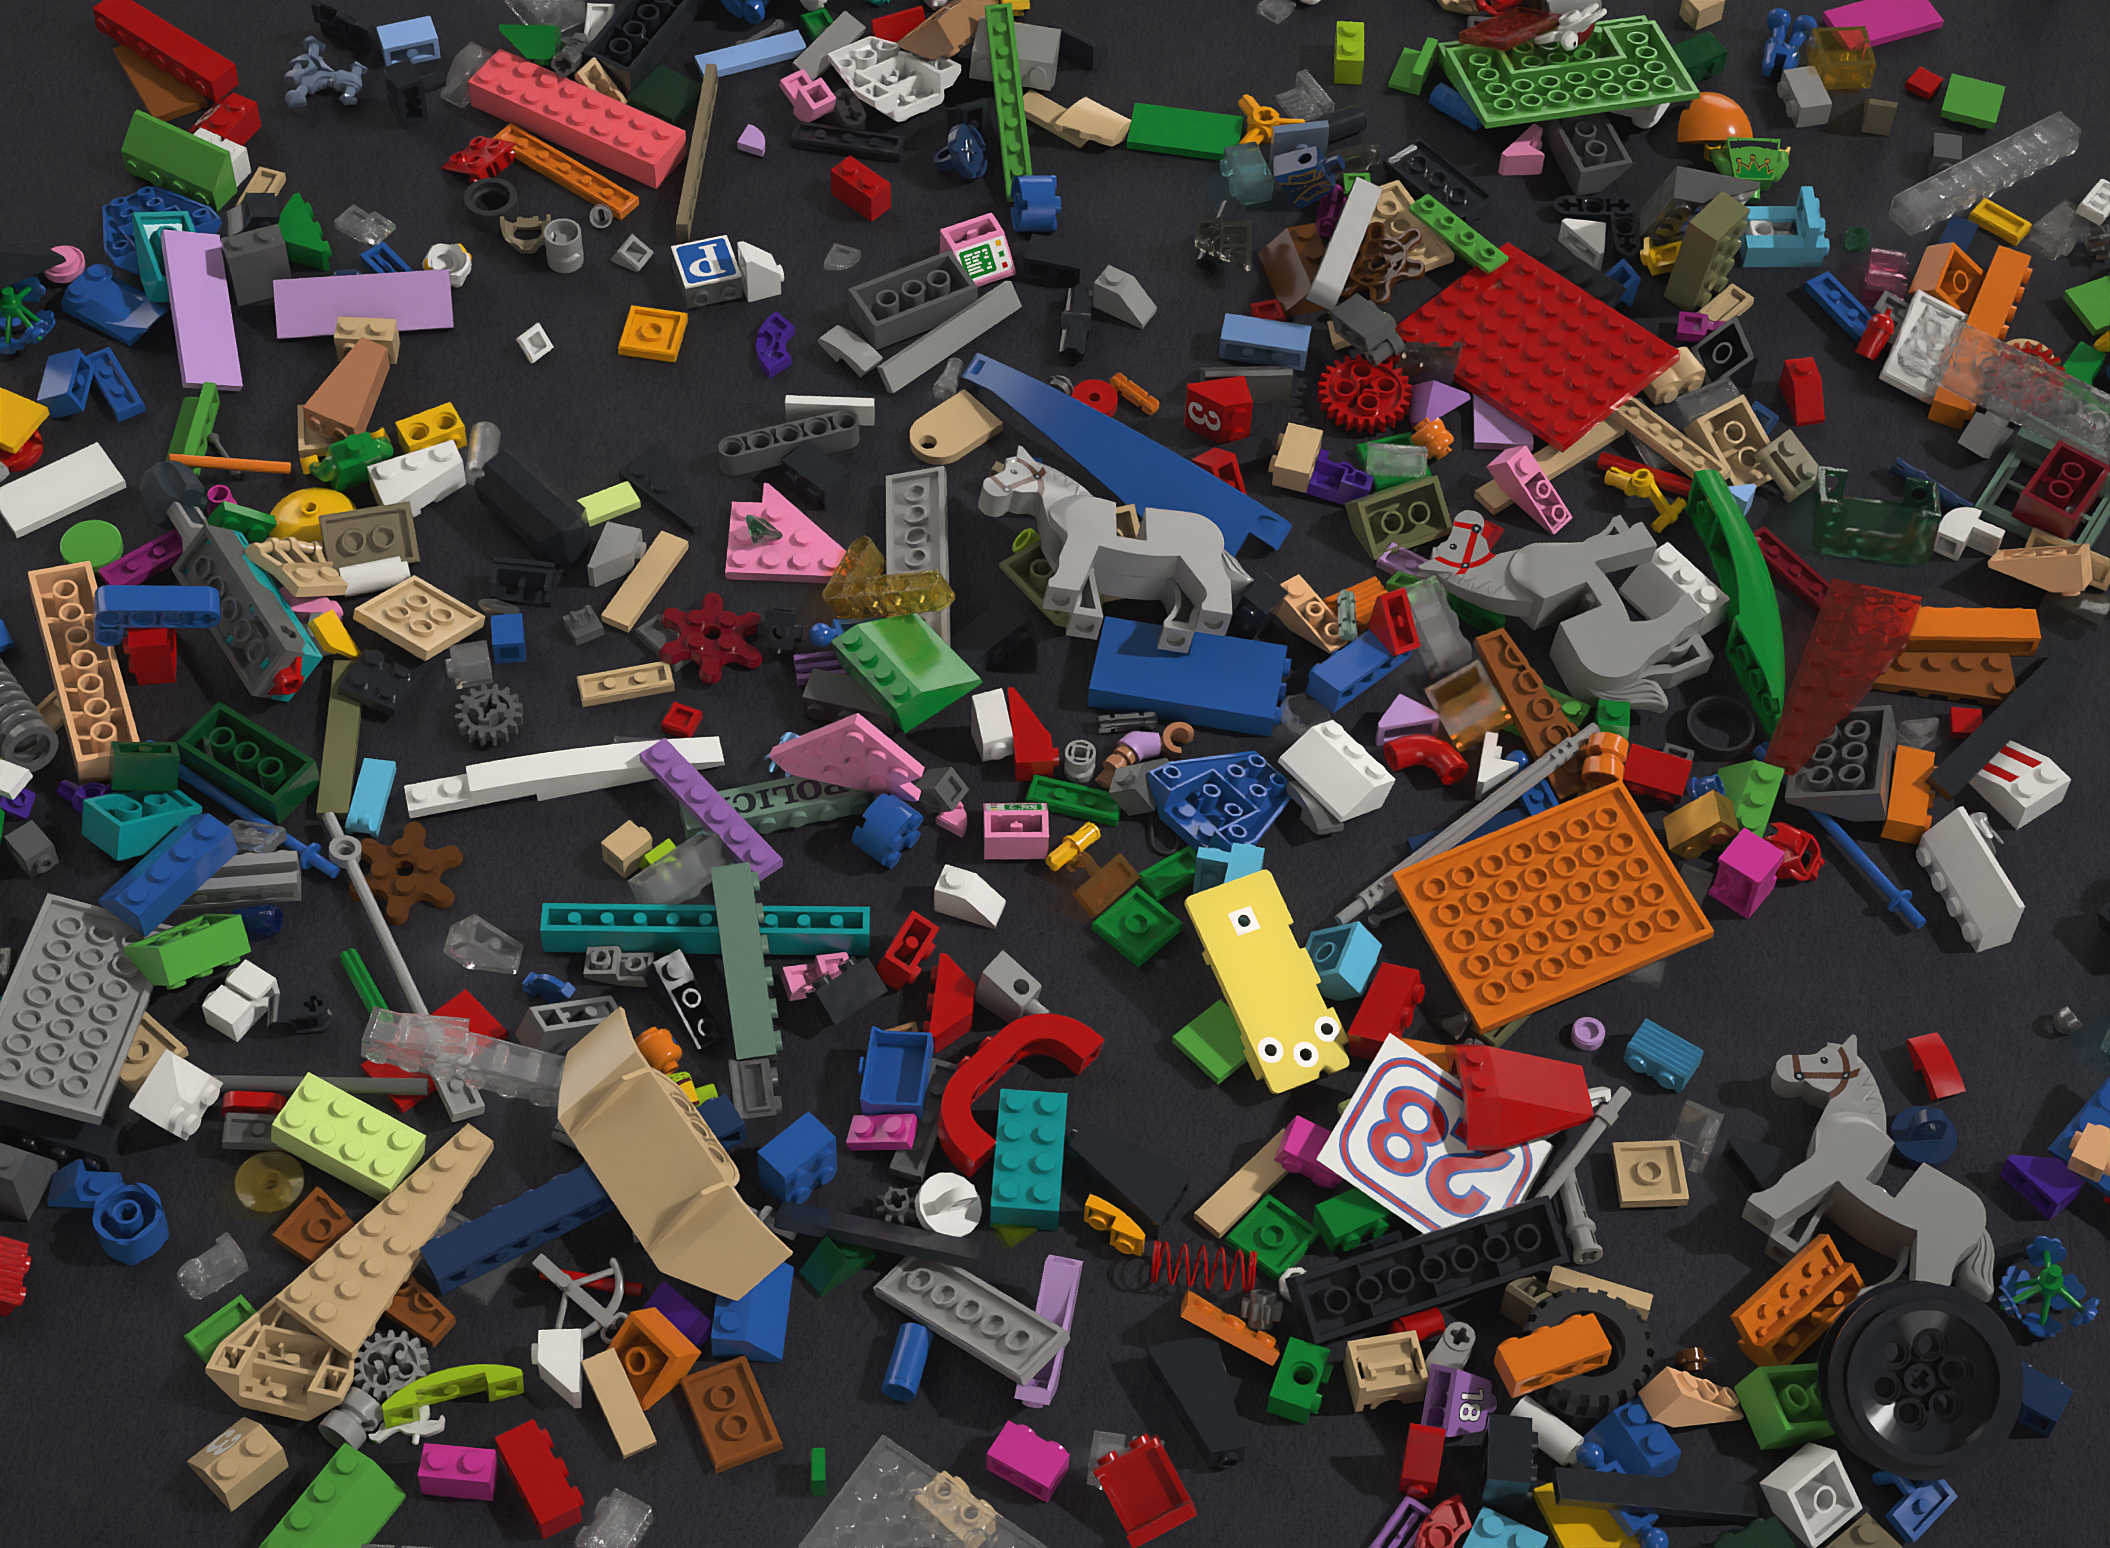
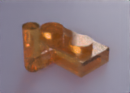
M1087 852L1079 853L1066 864L1070 872H1075L1083 867L1091 876L1072 894L1092 918L1097 916L1140 878L1139 874L1121 853L1115 855L1102 868L1098 866Z

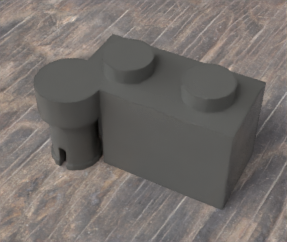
M1358 293L1333 309V311H1330L1335 332L1363 354L1365 353L1366 359L1371 365L1373 364V367H1377L1378 364L1391 355L1396 356L1405 350L1403 340L1395 331L1396 322L1389 313H1383L1373 301L1366 300Z

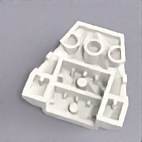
M873 36L866 37L828 53L829 62L855 95L897 122L906 121L911 116L927 112L930 108L941 104L944 100V89L952 86L961 73V65L949 58L946 59L945 56L932 60L913 52L911 54L900 51L897 43Z

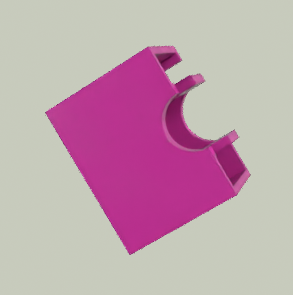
M1744 827L1718 858L1717 862L1720 865L1714 885L1709 889L1708 894L1749 919L1774 889L1777 880L1775 873L1782 864L1785 852Z

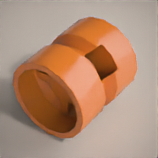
M1609 732L1591 734L1586 748L1587 758L1583 764L1582 781L1598 789L1619 780L1623 781L1625 770L1623 764L1627 759L1628 741L1620 735Z

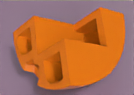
M1700 92V99L1689 100L1690 108L1683 110L1680 116L1678 127V142L1690 145L1712 142L1725 143L1727 137L1753 138L1750 122L1742 108L1734 100L1719 93Z

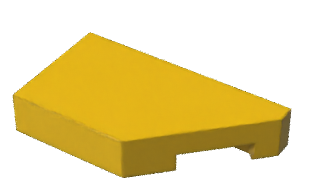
M333 609L307 623L324 651L332 654L339 653L348 657L349 660L356 661L362 654Z

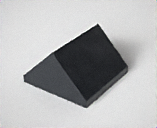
M1735 315L1691 348L1694 357L1706 370L1704 381L1711 393L1751 387L1758 358L1740 317Z

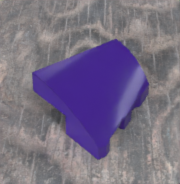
M1321 449L1306 494L1342 505L1369 494L1374 477L1355 469L1353 465L1346 461L1334 463L1327 459L1329 452Z

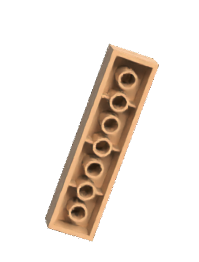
M85 561L29 571L31 599L80 785L109 780L111 741H140L114 646H101L94 640V593L98 588L91 562Z

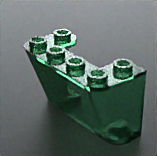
M1818 466L1814 488L1812 545L1815 550L1828 555L1911 566H1921L1931 559L1941 520L1937 481L1907 477L1902 502L1897 503L1844 496L1848 470ZM1835 476L1839 480L1838 485L1833 488H1826L1825 477ZM1915 488H1925L1928 491V495L1922 500L1912 498L1911 492Z

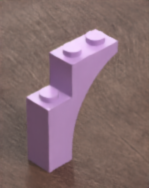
M1049 1254L1044 1265L1035 1312L1068 1331L1070 1336L1083 1261ZM1066 1345L1024 1387L1017 1383L1014 1398L1021 1399L1022 1404L1034 1408H1042L1043 1404H1050L1057 1391Z

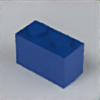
M79 348L49 356L37 401L41 405L48 407L49 414L53 419L84 412L95 366Z

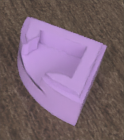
M748 124L737 141V149L763 157L765 153L764 135L758 128Z

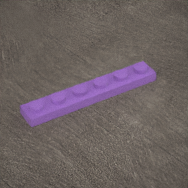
M663 738L639 754L640 762L738 863L750 862L751 872L758 871L759 882L783 866V859L666 738Z

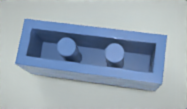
M1226 313L1220 338L1219 358L1268 366H1288L1291 369L1304 371L1309 349L1311 326Z

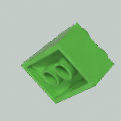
M1817 1363L1758 1367L1734 1387L1761 1450L1788 1448L1835 1434L1825 1417L1819 1400Z

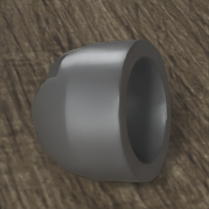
M605 204L595 205L590 211V222L597 228H606L612 221V210ZM599 209H603L604 211V221H601Z
M2067 1005L2054 1015V1026L2063 1034H2070L2083 1026Z

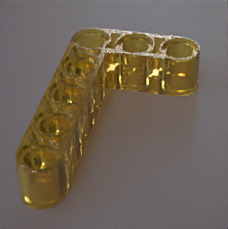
M868 536L858 538L849 546L822 594L823 599L839 619H866L940 611L951 605L955 599V592L941 573L935 569L880 575L886 565V559Z

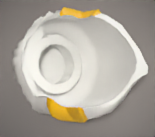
M440 243L433 245L429 249L422 262L424 271L449 269L450 284L458 288L462 286L466 276L471 271L472 257L460 243L454 245Z

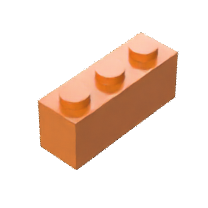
M1897 745L1893 761L1887 819L1883 820L1881 837L1918 845L1922 834L1930 829L1932 816L1927 815V808L1932 809L1935 791L1930 790V786L1925 783V780L1938 767L1934 765L1935 752Z
M1594 1313L1585 1316L1574 1315L1566 1319L1563 1324L1551 1328L1543 1326L1536 1329L1529 1336L1520 1339L1512 1337L1503 1341L1497 1347L1494 1365L1511 1398H1515L1607 1365L1612 1347Z

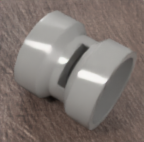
M1075 740L1067 745L1064 763V774L1067 779L1075 783H1085L1093 778L1096 761V749L1093 744L1085 740Z

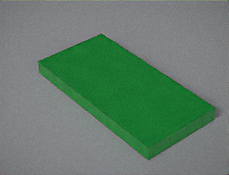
M1135 103L1127 139V148L1236 163L1244 117Z

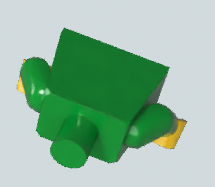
M384 427L373 433L351 434L346 439L331 444L328 447L325 459L321 463L318 460L317 454L299 459L304 474L311 473L321 481H329L333 490L342 492L369 482L367 466L383 462L382 459L387 460L392 457L393 447L390 444L391 441Z

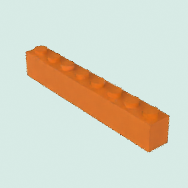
M2000 245L1998 246L1933 399L1927 419L1961 430L1965 419L1971 421L1977 404L1972 402L1973 400H1980L1985 387L1981 380L1985 381V376L1990 375L1987 369L1988 365H1991L1989 361H1994L1993 357L1998 355L2001 345L1997 344V342H2004L2009 326L2005 325V323H2012L2017 309L2016 306H2013V303H2020L2025 290L2024 287H2021V284L2027 285L2033 269L2028 267L2032 256Z

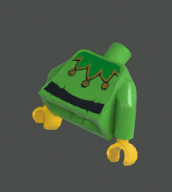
M1727 137L1722 150L1720 142H1716V147H1709L1708 144H1705L1704 158L1707 161L1713 162L1720 175L1760 182L1758 190L1746 202L1747 204H1755L1760 202V191L1769 190L1772 183L1778 182L1789 167L1788 156L1791 148L1787 147L1786 150L1779 149L1780 139Z

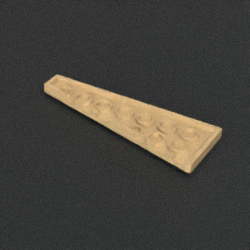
M468 1123L276 1296L277 1305L353 1361L359 1355L358 1350L367 1336L370 1337L374 1332L375 1324L385 1310L388 1311L393 1303L392 1298L402 1283L407 1282L422 1259L419 1248L432 1239L439 1228L443 1227L446 1222V1216L454 1204H458L461 1200L462 1192L472 1177H476L493 1151V1140Z

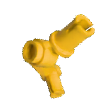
M1611 467L1610 471L1608 470L1605 474V484L1623 490L1628 496L1636 495L1641 498H1650L1660 513V516L1651 524L1655 532L1661 533L1668 524H1673L1678 519V514L1687 506L1685 500L1682 498L1680 500V497L1669 505L1656 486L1653 474L1648 469H1639L1632 474H1628L1616 467Z

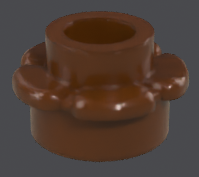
M1702 1348L1684 1349L1675 1353L1677 1362L1674 1363V1366L1681 1368L1682 1372L1686 1371L1689 1374L1699 1373L1703 1371L1702 1365L1708 1363V1358H1704Z

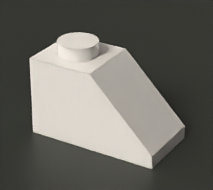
M744 241L738 242V260L742 277V289L748 302L781 294V282L784 281V273L781 265H776L772 254Z
M1002 688L972 696L971 734L983 762L992 759L999 760L1012 754L1013 734Z
M945 864L934 889V911L992 929L996 928L1006 904V900L976 873Z
M581 1329L538 1330V1343H532V1365L538 1364L540 1378L574 1408H582L583 1368L581 1361H583V1340Z

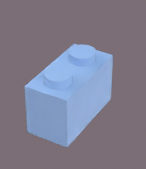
M430 16L376 27L379 47L386 66L406 59H410L414 64L441 58L438 36Z

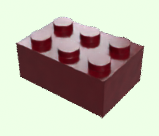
M2058 440L2021 492L2011 516L2033 528H2038L2068 540L2102 491L2110 474V466Z

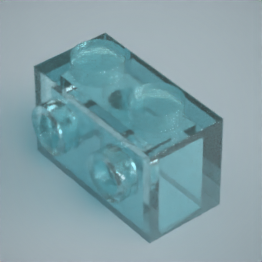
M1257 142L1224 147L1223 160H1220V170L1223 176H1227L1230 194L1235 196L1237 200H1240L1243 206L1272 200L1274 180Z

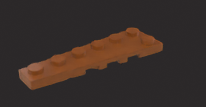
M1504 628L1475 638L1473 643L1534 761H1537L1567 737L1572 738L1580 732L1573 722L1570 723L1560 710L1562 706L1556 698L1552 699L1542 685V679L1529 666L1527 659ZM1586 744L1579 748V752L1545 777L1558 803L1595 789L1585 784L1581 778L1583 764L1587 758Z
M1827 652L1825 658L1829 684L1871 690L1879 689L1893 693L1907 690L1917 693V696L1929 697V694L1945 695L1947 700L1959 701L1960 698L1977 700V704L1998 707L2016 691L2009 653Z

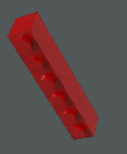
M103 0L93 7L95 26L102 34H107L121 46L128 47L142 59L152 62L161 71L168 72L180 83L187 84L195 89L201 96H206L212 101L217 102L239 85L236 65L135 1Z

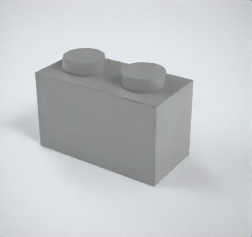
M1815 66L1783 70L1781 81L1777 84L1778 96L1783 99L1787 115L1792 118L1796 128L1827 124L1832 102Z

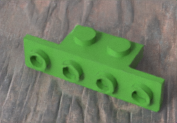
M1426 194L1409 206V212L1439 235L1454 253L1473 268L1478 266L1485 273L1489 274L1508 261L1507 255L1431 195Z

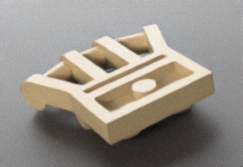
M271 537L267 538L263 543L256 542L246 547L245 553L247 558L274 575L294 597L345 595L348 584L332 568L333 562H326L322 553L323 543L313 540L312 543L298 541L295 537H285L283 540Z

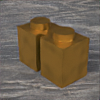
M1715 790L1706 793L1663 818L1669 850L1688 861L1699 857L1703 852L1710 849V844H1722L1728 838L1739 833L1732 801Z

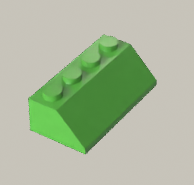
M138 109L134 112L121 149L126 171L134 176L150 181L155 186H161L175 194L209 206L215 212H218L238 192L231 156L228 150Z
M344 1443L259 1548H366L405 1500L406 1494L372 1459Z

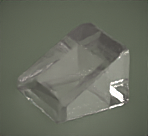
M1934 717L1902 722L1896 736L1897 742L1902 746L1921 749L1934 739L1939 719Z

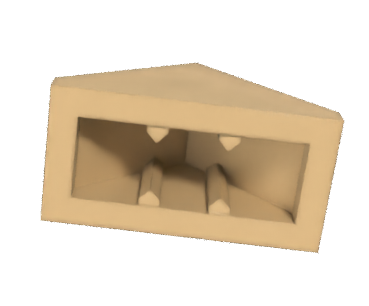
M595 57L591 58L574 74L575 82L624 104L628 102Z

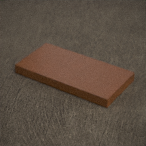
M126 46L113 48L114 56L149 115L166 122L207 107L204 96L198 94L195 89L187 84L180 83L168 72L161 71L155 64L147 59H142L136 52Z

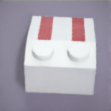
M2010 741L1969 784L2018 830L2060 803L2064 798L2071 779L2050 758Z

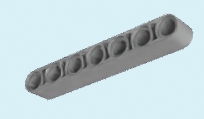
M1358 176L1356 177L1307 294V300L1333 311L1344 288L1383 188Z

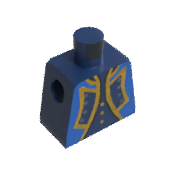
M1316 146L1273 157L1274 178L1298 210L1333 192L1335 189V173L1345 170V163L1340 154L1326 158Z

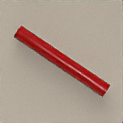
M560 1269L565 1274H568L573 1281L592 1275ZM540 1272L539 1279L550 1281ZM604 1277L580 1287L614 1293L615 1279ZM625 1281L624 1295L641 1298L644 1284Z

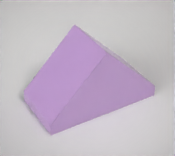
M1399 694L1378 722L1375 743L1377 746H1381L1391 740L1413 734L1437 736L1439 714Z

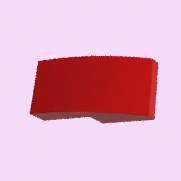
M1937 1032L1905 1040L1915 1072L1922 1070L1931 1101L1966 1092L1958 1068Z

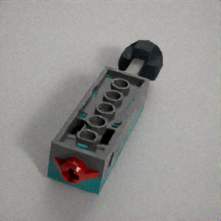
M178 461L157 462L144 472L139 489L145 508L155 524L165 529L176 528L183 538V554L171 568L182 586H208L219 591L221 621L218 625L209 629L252 696L289 702L323 658L268 572L247 558L245 551L246 547L250 544L242 532L208 525L207 519L203 515L208 502L203 496L204 487L196 474Z

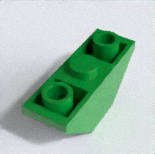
M295 193L281 212L278 223L286 245L288 260L321 271L330 270L328 258L332 257L328 241L321 240L323 238L319 222H313L312 220L314 215L310 203H304L300 193Z

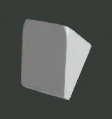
M631 234L610 260L638 273L654 252Z

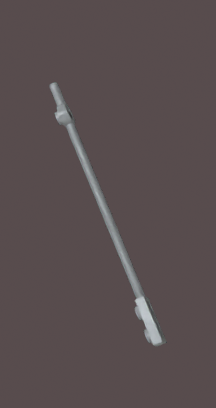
M333 812L324 814L322 819L332 838L329 845V860L340 868H346L436 1061L429 1063L428 1071L451 1121L456 1122L484 1114L485 1104L461 1054L449 1057L358 865L361 860V843L352 836L344 835Z

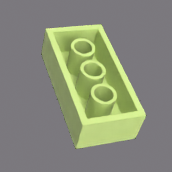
M309 1072L276 1117L271 1127V1141L276 1143L277 1146L380 1202L409 1177L425 1151L426 1135Z

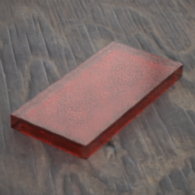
M1517 6L1459 33V43L1506 51L1560 25L1558 19L1562 15Z

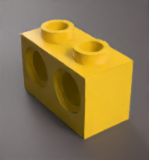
M451 402L395 422L398 442L405 454L450 440L454 441L457 450L467 446L465 426Z

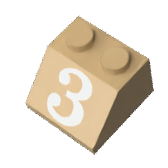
M246 1417L241 1418L187 1461L193 1471L231 1512L289 1467L283 1447L260 1423Z

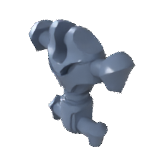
M313 36L306 37L302 44L308 54L292 59L287 67L289 71L284 76V83L295 89L288 91L285 95L288 107L307 106L306 94H314L319 90L327 88V86L333 87L337 92L344 93L339 97L344 105H356L358 100L355 94L362 88L361 75L367 73V68L356 61L349 65L351 72L344 70L335 72L325 64L323 57L319 56V53L324 51L326 45Z

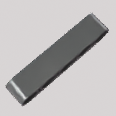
M840 410L723 438L718 445L720 470L726 475L736 476L782 465V459L806 440L825 454L851 449L860 440L859 416L852 410Z

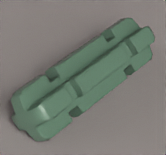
M1343 589L1337 596L1339 637L1342 640L1347 639L1348 642H1351L1357 636L1355 594L1353 591Z

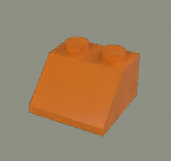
M1954 242L1930 245L1925 250L1908 293L1913 297L1919 289L1969 315L1986 277V273Z
M655 1307L630 1312L607 1348L609 1350L614 1347L643 1411L648 1410L680 1383L679 1379L686 1377L701 1354V1351Z

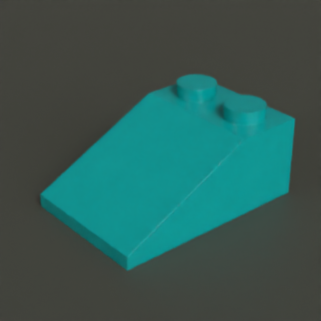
M188 211L133 212L132 223L140 278L149 303L170 302L160 234L163 230L196 233Z
M178 789L177 791H167L165 793L135 790L132 793L116 792L89 798L83 801L81 834L116 861H127L131 857L146 854L191 815L201 814L202 806Z

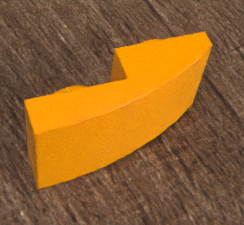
M1090 1194L1085 1203L1084 1221L1097 1230L1110 1231V1245L1115 1246L1120 1252L1125 1254L1133 1253L1141 1257L1144 1252L1145 1234L1140 1227L1114 1205Z

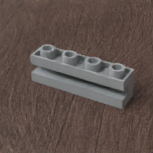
M278 850L276 852L257 854L249 852L242 855H234L176 910L301 901V867L297 850Z

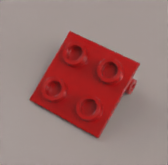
M479 136L469 142V146L464 150L453 154L450 157V161L441 168L443 170L469 174L470 179L468 181L470 185L481 179L494 178L496 173L499 174L514 162L516 155L511 148L516 144L515 142Z

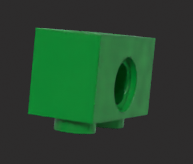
M1290 1337L1269 1395L1267 1412L1307 1425L1310 1414H1318L1323 1394L1318 1393L1321 1383L1328 1384L1334 1364L1328 1363L1330 1349ZM1305 1379L1309 1384L1300 1385L1294 1380Z

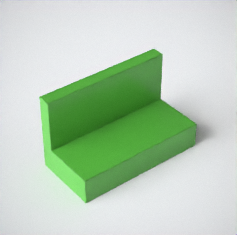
M1428 37L1421 52L1405 47L1388 83V87L1420 95L1436 58L1438 40Z

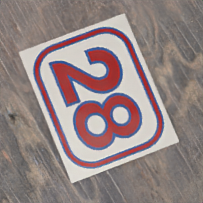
M1389 1033L1316 1160L1424 1234L1524 1202L1554 1146L1539 1137L1503 1149L1467 1150L1462 1128L1465 1103L1460 1081Z

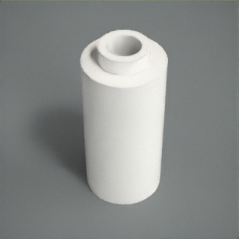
M400 556L339 568L341 578L348 584L345 598L388 590L410 578L407 561L401 562Z
M1528 1395L1523 1397L1509 1416L1532 1418V1431L1538 1432V1448L1562 1466L1567 1465L1569 1462L1574 1465L1577 1462V1448L1584 1442V1438Z

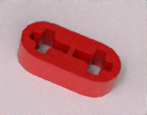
M230 1091L224 1094L221 1114L224 1117L225 1113L279 1115L286 1105L287 1099L280 1094L272 1092Z

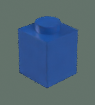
M506 613L491 616L495 664L526 661L522 613Z

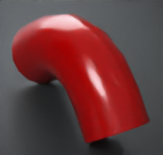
M1413 734L1384 743L1383 746L1385 759L1389 767L1395 772L1415 765L1426 766L1436 773L1444 785H1452L1464 778L1469 770V765L1460 753L1448 742L1434 736Z

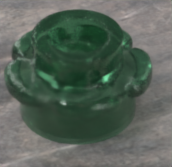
M1861 226L1850 227L1843 235L1844 244L1850 251L1862 252L1870 245L1871 235Z

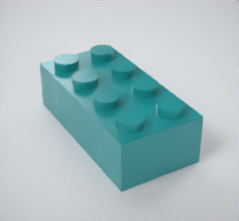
M1013 1089L1000 1090L990 1226L1058 1231L1068 1093Z

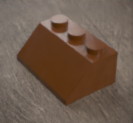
M1314 223L1286 228L1260 250L1257 255L1273 296L1279 300L1285 317L1327 310L1306 299L1325 252L1324 245Z

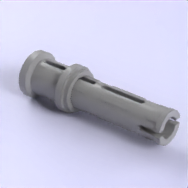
M1574 1169L1559 1188V1194L1568 1222L1565 1229L1566 1235L1572 1240L1574 1247L1573 1260L1577 1264L1587 1265L1602 1258L1603 1250L1596 1242L1594 1235L1596 1226L1587 1216Z

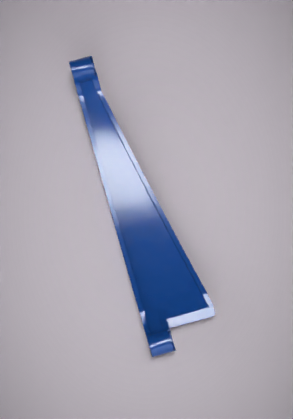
M976 353L961 376V379L965 378L981 390H988L994 393L1125 505L1135 504L1136 513L1141 519L1146 507L1192 512L1202 515L1215 523L1220 529L1224 538V550L1234 558L1249 534L1254 539L1258 538L1261 542L1277 551L1293 527L1283 517L1159 443L1083 402L1007 365Z

